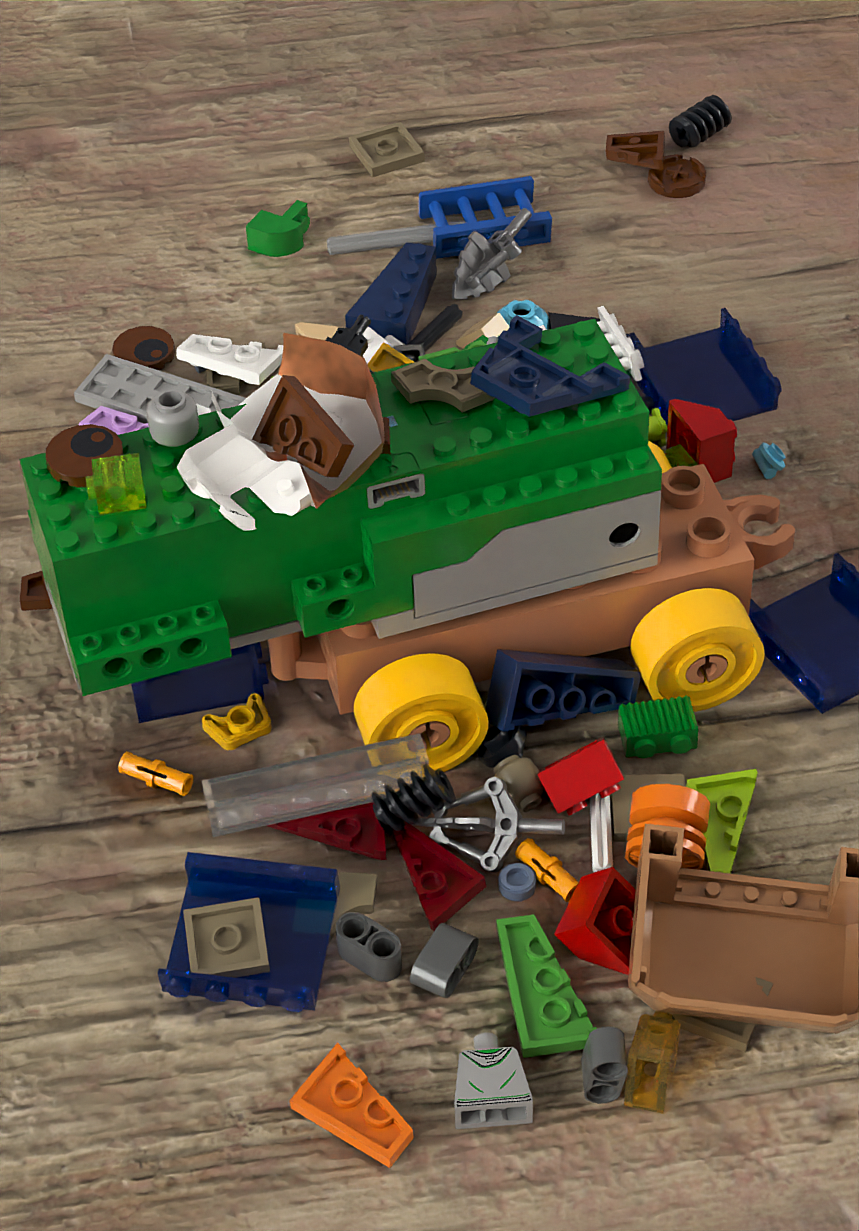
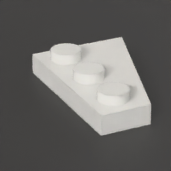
M192 334L177 347V359L188 362L193 366H201L216 371L221 375H229L244 380L249 384L260 385L281 365L284 346L278 345L277 350L262 348V343L250 341L249 345H232V341L227 338Z

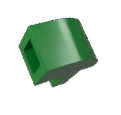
M296 200L282 216L261 210L246 225L248 250L271 257L287 256L301 250L304 247L303 233L308 230L310 225L307 203Z

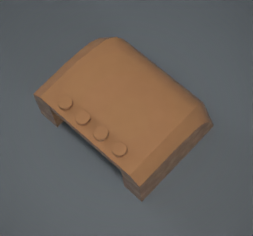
M645 824L637 869L628 977L629 990L656 1012L835 1034L859 1024V849L841 847L830 884H813L680 868L684 828ZM756 977L773 983L768 996L762 991L763 986L757 985Z

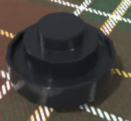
M520 725L515 726L514 730L502 732L495 726H492L487 731L479 747L478 758L489 768L496 767L498 763L512 755H518L521 758L524 754V742L527 737L526 730Z

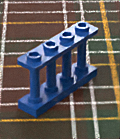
M532 176L420 192L419 216L421 219L433 218L437 226L433 228V246H436V259L459 256L461 250H464L469 241L468 236L473 231L480 233L488 240L496 231L505 230L516 217H506L502 207L519 205L520 210L526 208L532 214L531 218L513 238L519 247L551 242L552 217L550 212L535 213L531 205L534 192ZM491 210L494 219L477 221L474 211ZM462 213L465 223L448 224L446 215Z

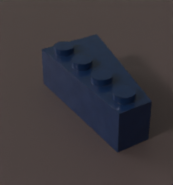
M406 242L345 315L346 328H351L358 316L362 314L371 320V324L368 327L383 339L387 335H392L407 345L412 340L437 275L436 246Z
M497 649L485 706L488 722L504 732L514 730L515 726L525 724L535 726L544 724L546 720L556 718L566 720L576 718V715L588 712L597 714L618 710L619 705L622 703L625 705L629 702L631 704L635 703L641 673L621 660Z

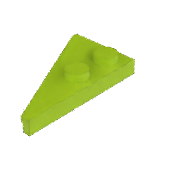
M757 769L687 779L686 787L705 795L710 802L707 831L703 834L706 837L704 852L708 871L731 874L757 782Z

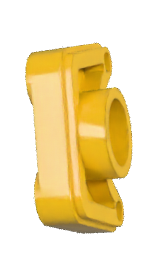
M253 693L248 697L246 706L239 705L233 707L225 717L206 714L202 717L203 730L225 750H235L245 743L269 734L272 729L271 719L262 697L257 693Z

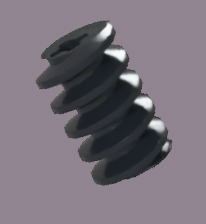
M716 95L707 96L702 101L697 102L694 106L682 112L679 116L674 117L669 123V133L676 145L680 147H686L687 145L691 148L696 147L700 142H704L708 137H712L716 132L721 131L723 127H727L732 120L731 112L720 97Z
M427 763L424 764L425 776L423 778L414 770L411 771L412 783L410 785L401 777L398 778L399 790L397 792L390 785H385L386 797L384 799L376 791L371 793L374 813L388 836L392 835L393 829L399 832L405 828V821L408 824H415L418 821V814L424 818L428 817L431 814V807L437 811L441 810L444 807V800L450 804L456 801L451 783L440 768L434 771Z

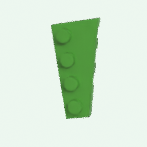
M532 914L496 919V929L523 1058L584 1049L588 1035L597 1028L593 1027L587 1016V1009L582 1000L577 998L570 985V978L565 969H561L555 958V951L536 916Z

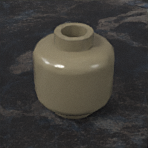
M512 755L497 764L494 768L495 774L493 777H497L506 783L507 790L518 809L522 808L526 812L541 803L542 798L540 796L545 788L537 775L539 770L531 759Z

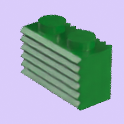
M687 695L683 698L679 696L676 699L671 697L669 700L664 698L663 700L642 701L641 703L636 701L634 704L629 702L627 705L623 703L619 705L618 730L621 735L625 757L637 756L638 758L645 759L657 753L673 752L675 754H683L690 749H697L699 729L690 697Z

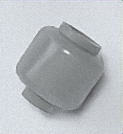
M166 389L159 392L148 403L146 413L149 431L157 443L168 447H178L187 444L198 434L199 419L197 405L189 394L177 389Z

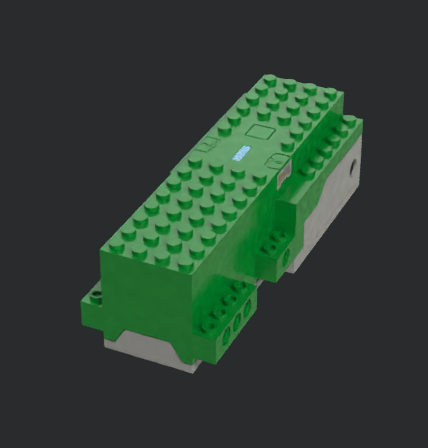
M595 319L542 331L541 342L529 348V350L577 376L585 374L603 362L627 374ZM498 342L427 360L433 365L445 369L459 370L475 367L488 349L494 348ZM410 364L374 372L371 375L376 384L382 417L389 418L391 454H380L365 473L348 489L325 500L318 508L310 505L293 516L284 513H274L250 488L244 487L233 493L230 498L255 519V528L257 529L247 531L238 528L226 519L219 511L221 506L211 498H203L192 493L177 469L187 449L224 429L217 411L198 415V434L187 444L178 447H168L157 443L152 438L149 427L118 435L122 441L124 463L121 468L118 466L114 470L112 478L95 486L74 487L69 486L68 481L60 479L59 482L55 480L47 469L46 453L19 459L30 508L27 512L33 541L78 690L81 689L82 695L87 696L232 657L231 649L303 631L306 638L371 620L378 638L381 639L655 566L658 564L662 468L648 446L649 410L630 379L629 389L624 392L530 417L517 412L514 408L496 398L462 413L453 405L442 401L423 400L410 404L391 382L392 371ZM246 404L224 408L221 412L228 419H231Z

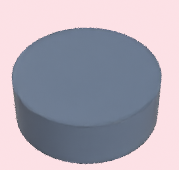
M512 863L505 866L498 876L499 891L503 897L511 901L527 900L536 890V874L534 870L522 863Z

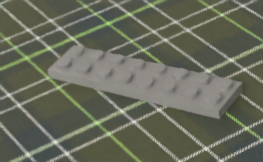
M108 354L102 358L74 392L75 401L94 408L103 406L137 416V421L142 423H148L146 412L150 400L166 389H177L193 397L196 404L209 408L211 412L216 411L211 400L212 392L220 410L238 406L246 399Z

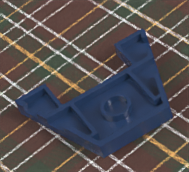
M516 315L510 321L509 329L507 331L503 330L498 336L496 346L489 348L474 367L470 381L471 385L486 392L487 395L495 397L514 408L517 412L530 417L624 392L629 389L631 376L605 362L581 376L573 374L529 350V348L541 342L543 329Z

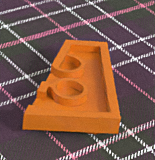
M338 1042L290 1099L292 1110L391 1168L414 1138L413 1129L385 1096H380L368 1082L366 1074L359 1067L356 1068L347 1058L346 1051Z

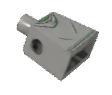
M493 1033L478 1034L474 1038L475 1050H464L459 1053L454 1100L455 1128L467 1129L533 1123L532 1094L517 1049L514 1047L499 1048L498 1038Z

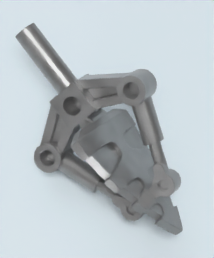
M523 208L505 230L496 231L488 240L476 231H473L468 236L469 241L459 255V265L455 267L454 275L456 280L452 283V299H468L467 296L470 295L472 298L481 296L480 293H489L495 290L494 287L500 282L508 280L511 275L505 261L507 259H515L522 252V249L513 238L531 218L532 214L528 209Z
M491 777L487 779L485 785L462 793L461 797L457 798L452 804L444 802V807L439 811L431 807L434 818H418V821L413 824L416 826L434 827V830L430 833L432 840L439 845L446 844L458 850V854L481 864L483 869L490 872L501 870L504 860L519 838H521L522 833L563 835L565 832L564 819L522 818L507 790L506 783L497 777ZM490 796L497 812L495 820L488 817L444 818L451 808L462 804L467 806ZM444 828L495 832L496 836L488 852H485L466 842L461 844L447 837Z

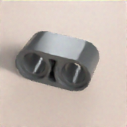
M349 912L339 917L336 922L339 956L380 982H388L397 978L402 971V953L399 937L359 912Z
M445 923L439 924L413 965L410 983L441 997H450L475 957L479 944L478 937Z
M601 1027L593 1030L588 1035L581 1057L584 1097L587 1101L597 1104L609 1103L616 1100L621 1094L628 1068L624 1033L618 1028Z

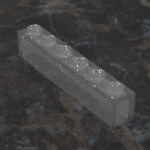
M419 733L203 780L201 782L212 835L217 837L373 802L371 793L374 791L384 799L386 797L385 785H390L397 792L399 790L397 779L401 777L410 785L412 783L410 772L413 770L423 778L425 776L423 765L426 763L429 765V759Z

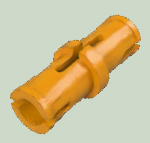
M126 751L119 762V773L143 780L151 788L159 786L186 796L193 784L192 774L168 767L160 759L152 761ZM147 768L152 771L166 775L167 778L164 779L159 776L145 772V769Z
M527 838L521 842L515 851V856L534 870L536 879L541 884H548L563 897L564 901L569 903L579 881L562 867L563 863L556 856L550 857L533 839Z

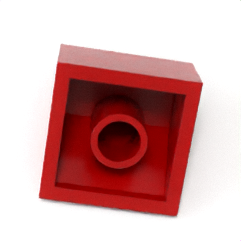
M679 399L669 400L666 449L679 466L691 467L704 464L714 483L732 477L733 462H735V438H737V428L734 422L728 420L719 408Z
M604 736L547 765L537 773L557 813L559 814L566 810L568 816L587 807L586 799L599 793L602 799L621 789L618 782L624 780V776Z
M614 867L582 876L554 935L579 959L629 975L636 889Z

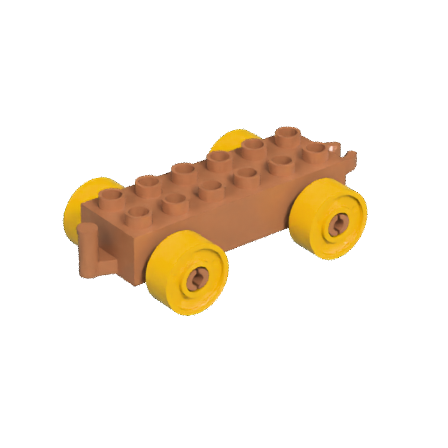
M648 441L649 448L662 468L657 565L381 639L378 638L371 620L306 638L303 632L300 633L299 631L268 639L271 671L274 677L283 681L296 678L328 680L340 715L354 712L358 728L373 766L388 776L401 777L402 779H411L410 772L413 770L423 778L425 776L423 765L426 763L434 771L438 768L443 772L448 771L461 764L479 748L487 734L489 722L475 683L491 679L497 649L586 657L631 646L632 657L654 701L657 699L663 700L664 698L669 700L671 697L676 699L679 696L683 698L687 695L690 697L694 712L706 710L738 695L755 679L762 667L765 656L764 646L749 618L753 570L785 557L793 549L795 528L790 524H782L768 536H756L747 533L744 525L748 522L763 521L774 524L778 521L780 500L778 498L760 494L723 500L704 464L672 468L663 450Z

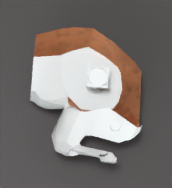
M283 333L284 347L278 375L231 419L222 414L212 392L211 400L224 429L187 449L177 466L181 477L192 493L203 498H211L221 506L219 511L226 519L238 528L247 531L257 529L255 528V519L230 498L233 493L244 487L250 488L274 513H284L290 516L310 505L318 508L325 500L348 489L382 453L384 444V423L377 388L365 358L341 345L325 340ZM282 375L295 376L354 444L338 478L325 477L297 463V459L289 455L280 454L267 444H260L252 440Z

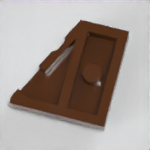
M664 131L607 135V160L663 170L665 151Z

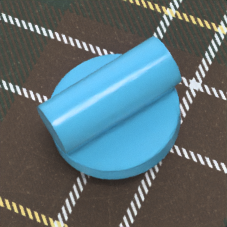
M762 443L752 453L766 479L773 478L778 470L781 471L785 467L783 460L786 457L782 450L774 443L771 445Z

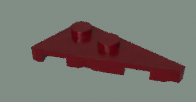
M372 796L252 806L254 823L374 859L387 860L385 833L374 813Z
M405 821V828L400 832L393 829V836L429 926L433 931H435L439 924L449 920L487 887L483 875Z

